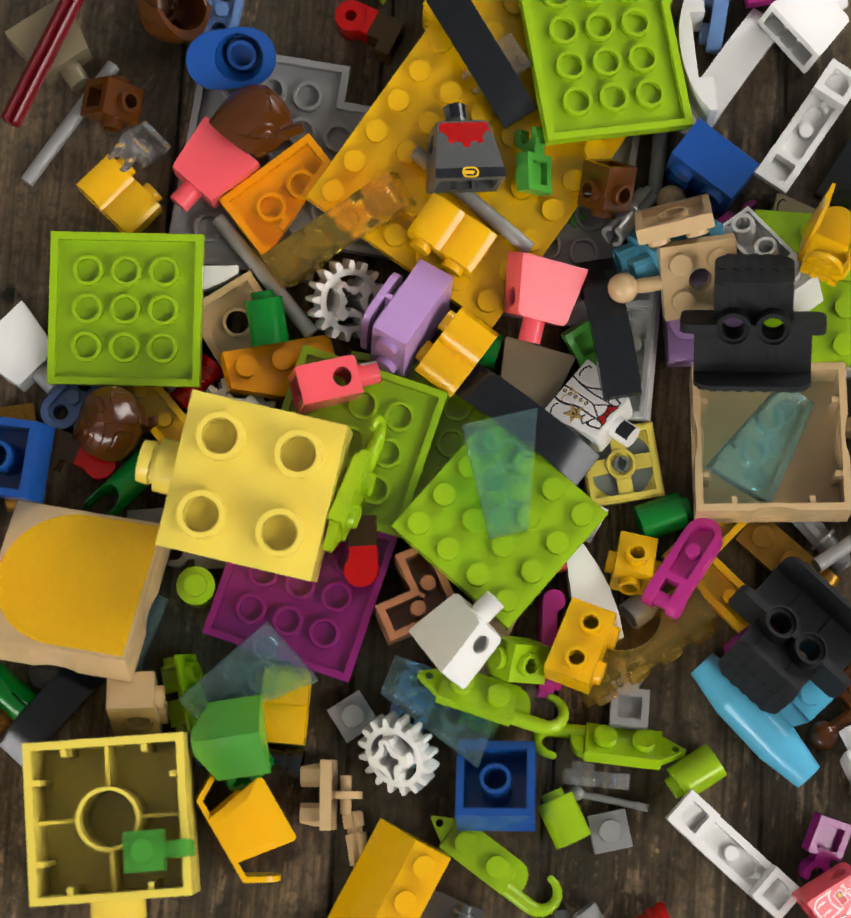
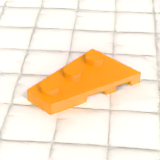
M309 133L219 199L220 205L264 261L267 260L306 204V196L331 163V160Z
M320 335L307 339L302 338L222 352L219 357L227 391L271 399L274 397L285 398L289 387L287 378L297 364L303 344L335 355L331 338Z

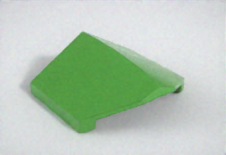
M262 695L209 702L191 730L193 755L217 781L271 774Z

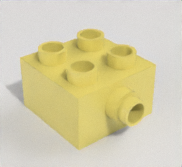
M192 389L180 441L164 438L162 443L159 444V441L144 440L137 460L135 481L145 485L151 484L153 492L167 495L155 545L318 583L325 550H322L328 530L327 516L341 486L353 432L348 425Z
M175 732L22 744L29 907L90 903L91 918H147L146 899L188 896L201 891L191 734ZM165 829L166 841L194 839L195 856L167 858L166 871L124 873L122 832Z

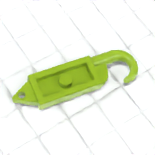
M381 415L375 416L370 423L369 429L373 432L366 449H362L359 454L355 453L327 516L328 530L322 550L333 552L340 541L346 540L350 529H356L362 514V507L360 505L364 496L369 497L373 491L376 475L372 472L385 441L386 421Z
M438 668L422 670L417 674V678L436 697V703L508 727L511 724L537 734L552 735L561 731L569 720V709L566 703L553 693L548 694L547 699L556 705L558 716L554 720H545L530 715V698L521 689V686L478 672L463 690L442 674Z
M586 722V725L567 723L558 733L542 735L533 732L531 741H535L536 752L544 758L555 759L557 754L545 748L542 740L546 737L569 739L573 753L583 758L585 762L660 770L661 765L682 759L687 751L663 737V731L618 729L606 724Z
M430 816L441 843L439 848L524 913L533 917H546L553 914L559 908L562 901V888L559 881L553 875L547 877V881L553 890L551 899L543 904L537 903L523 892L528 879V868L521 860L483 831H457L455 818ZM438 819H441L443 821V825L441 827H438L436 825V821Z

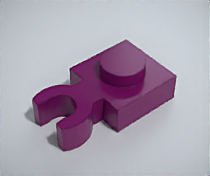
M815 811L801 846L810 853L808 857L800 862L797 870L798 875L808 880L811 871L818 867L816 878L830 869L831 859L841 862L851 836V824Z

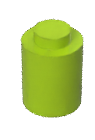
M192 566L182 571L176 583L177 593L180 598L194 608L210 606L218 588V582L207 569L199 566Z
M705 743L668 767L666 770L669 777L664 780L670 791L678 799L681 796L684 797L690 789L699 795L726 777L727 774L714 752Z
M562 787L541 796L543 804L537 806V809L556 850L592 834L572 791L564 793Z

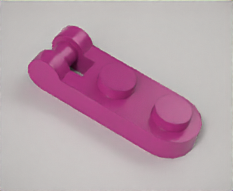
M697 518L685 527L645 588L641 598L642 603L650 607L656 605L664 609L665 615L675 620L680 617L686 602L722 547V530L718 523L709 518ZM667 584L677 588L672 596L663 592Z
M552 589L544 592L537 601L536 641L551 647L559 631L557 629L558 611L563 609L566 602L565 596L559 590ZM545 679L544 685L535 684V695L537 698H547L548 694L560 691L562 684Z

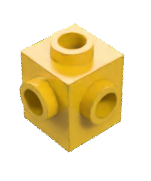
M626 531L620 532L615 551H608L604 568L605 573L611 574L609 581L610 589L620 591L626 595L643 594L645 588L662 564V561L655 560L658 538Z

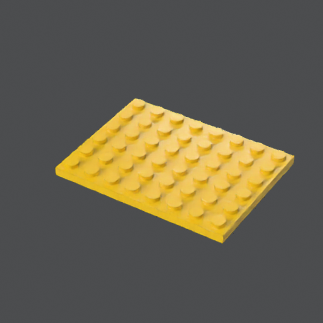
M517 0L471 1L510 62L537 110L504 129L448 35L435 17L306 196L307 201L409 273H411L419 260L422 259L450 274L441 266L443 260L431 252L428 256L419 253L409 244L411 238L406 235L409 227L432 196V194L426 193V171L409 156L418 145L427 152L428 135L435 123L445 121L443 108L446 105L463 103L466 105L468 120H486L490 123L506 171V178L496 192L475 193L535 244L528 253L543 257L579 206L577 203L584 160L612 159L626 139V137L544 146V155L552 158V194L537 196L517 191L515 178L516 153L522 151L515 144L516 130L529 132L530 141L531 127L542 128ZM437 193L497 235L494 243L470 278L463 274L460 278L453 276L450 302L460 309L462 307L466 308L489 327L493 328L504 312L508 252L521 251L452 193Z

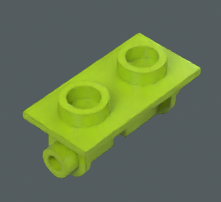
M196 654L173 655L174 657L162 659L163 667H160L165 694L178 692L179 699L168 701L171 728H175L176 732L190 733L208 703L203 695L201 684L202 669L197 661Z

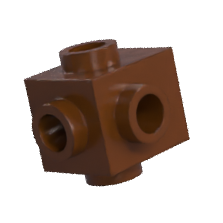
M118 75L87 79L80 116L100 123L99 127L109 132H121L122 128L138 126L143 109L144 90L131 85L130 79Z
M614 159L584 160L577 204L592 209L591 214L601 218H614V213L630 212L637 167Z

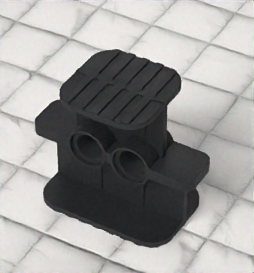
M739 253L726 254L715 260L714 310H685L681 312L680 331L694 334L693 384L698 389L723 392L761 391L794 393L806 391L811 386L812 336H821L827 333V316L823 312L793 311L795 264L792 258L782 254L749 255ZM729 318H738L743 323L737 327H730L724 321ZM770 318H776L783 322L775 328L767 327L763 324Z
M796 556L786 557L767 576L756 591L750 586L742 585L728 600L730 607L751 626L720 658L718 662L722 675L733 686L740 689L739 691L745 694L752 703H755L760 710L770 714H777L797 697L798 692L809 679L831 698L838 697L851 684L850 678L843 672L844 668L851 661V603L837 589L833 588L826 579L824 580L817 571H814L807 562ZM770 623L778 629L779 633L772 629ZM799 650L806 654L808 660L800 654Z

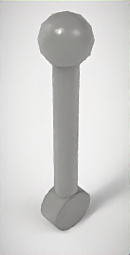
M578 785L570 789L576 801L584 798L648 812L649 804L584 791Z

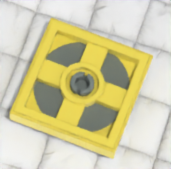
M652 421L634 424L640 429V432L631 446L625 447L615 439H612L603 451L596 452L599 458L584 476L587 495L597 504L604 507L655 499L665 495Z

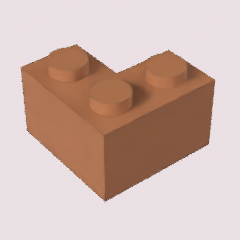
M413 548L396 554L392 561L405 589V593L375 605L373 610L388 646L411 637L412 635L409 633V630L454 594L448 578Z

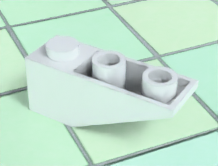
M749 206L723 223L725 234L733 233L736 237L737 254H782L794 260L793 311H810L824 301L818 277L813 278L809 276L810 273L806 275L798 271L801 262L797 261V254Z

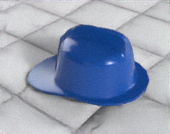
M242 26L217 29L202 33L191 42L186 52V66L195 82L207 89L225 90L241 88L245 85L261 84L271 76L276 66V51L269 37L256 28Z

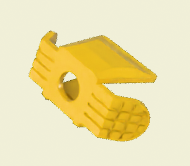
M835 183L831 184L803 228V237L797 255V261L801 262L799 272L806 275L810 273L809 276L813 278L818 277V280L822 282L826 280L827 284L835 287L839 279L844 280L851 270V244L849 246L851 241V212L841 206L828 208L836 186Z
M209 772L195 796V800L243 883L281 881L280 873L244 872L239 864L241 861L293 842L296 838L293 829L262 777L256 778L243 790L234 791L209 812L203 801L215 781V778Z

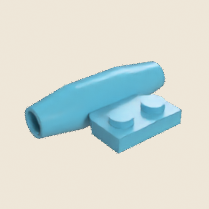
M714 653L710 654L690 674L716 713L763 762L797 788L800 787L820 766L794 727L809 723L834 698L827 696L809 679L798 692L797 697L777 714L767 713L760 710L755 703H752L745 694L739 691L740 689L733 686L722 675L718 664L720 658Z

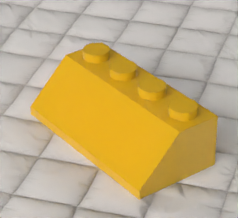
M380 818L327 918H420L451 860L449 854Z

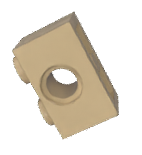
M155 671L135 672L132 682L107 678L106 711L114 736L162 734V724H169V702L165 701L164 685H158Z

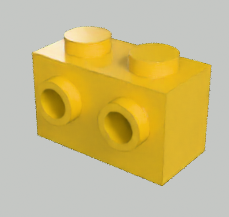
M572 597L544 665L545 678L588 695L593 684L600 685L607 667V663L602 662L607 648L614 650L621 632V628L616 627V613Z

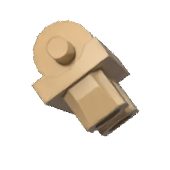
M320 760V764L301 766V787H320V803L300 804L301 824L319 826V831L337 830V799H340V815H351L352 799H363V791H352V776H340V791H337L338 760Z

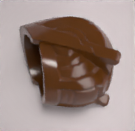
M135 0L141 22L146 31L151 36L166 43L182 44L193 41L203 33L209 21L211 5L207 0Z
M261 84L245 85L233 92L209 120V123L227 140L246 154L251 152L258 159L274 151L283 141L289 140V137L301 134L304 131L303 124H293L291 113L282 97L270 87Z
M115 385L102 386L93 390L83 400L78 419L74 423L72 438H77L82 449L95 458L109 462L125 459L134 450L144 433L158 426V417H147L141 402L127 389Z

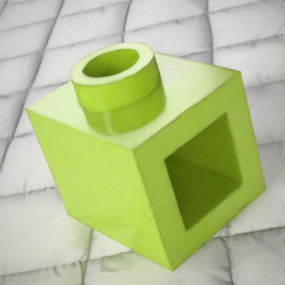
M500 635L501 642L488 658L485 673L506 682L544 685L546 679L544 665L552 647L529 637Z

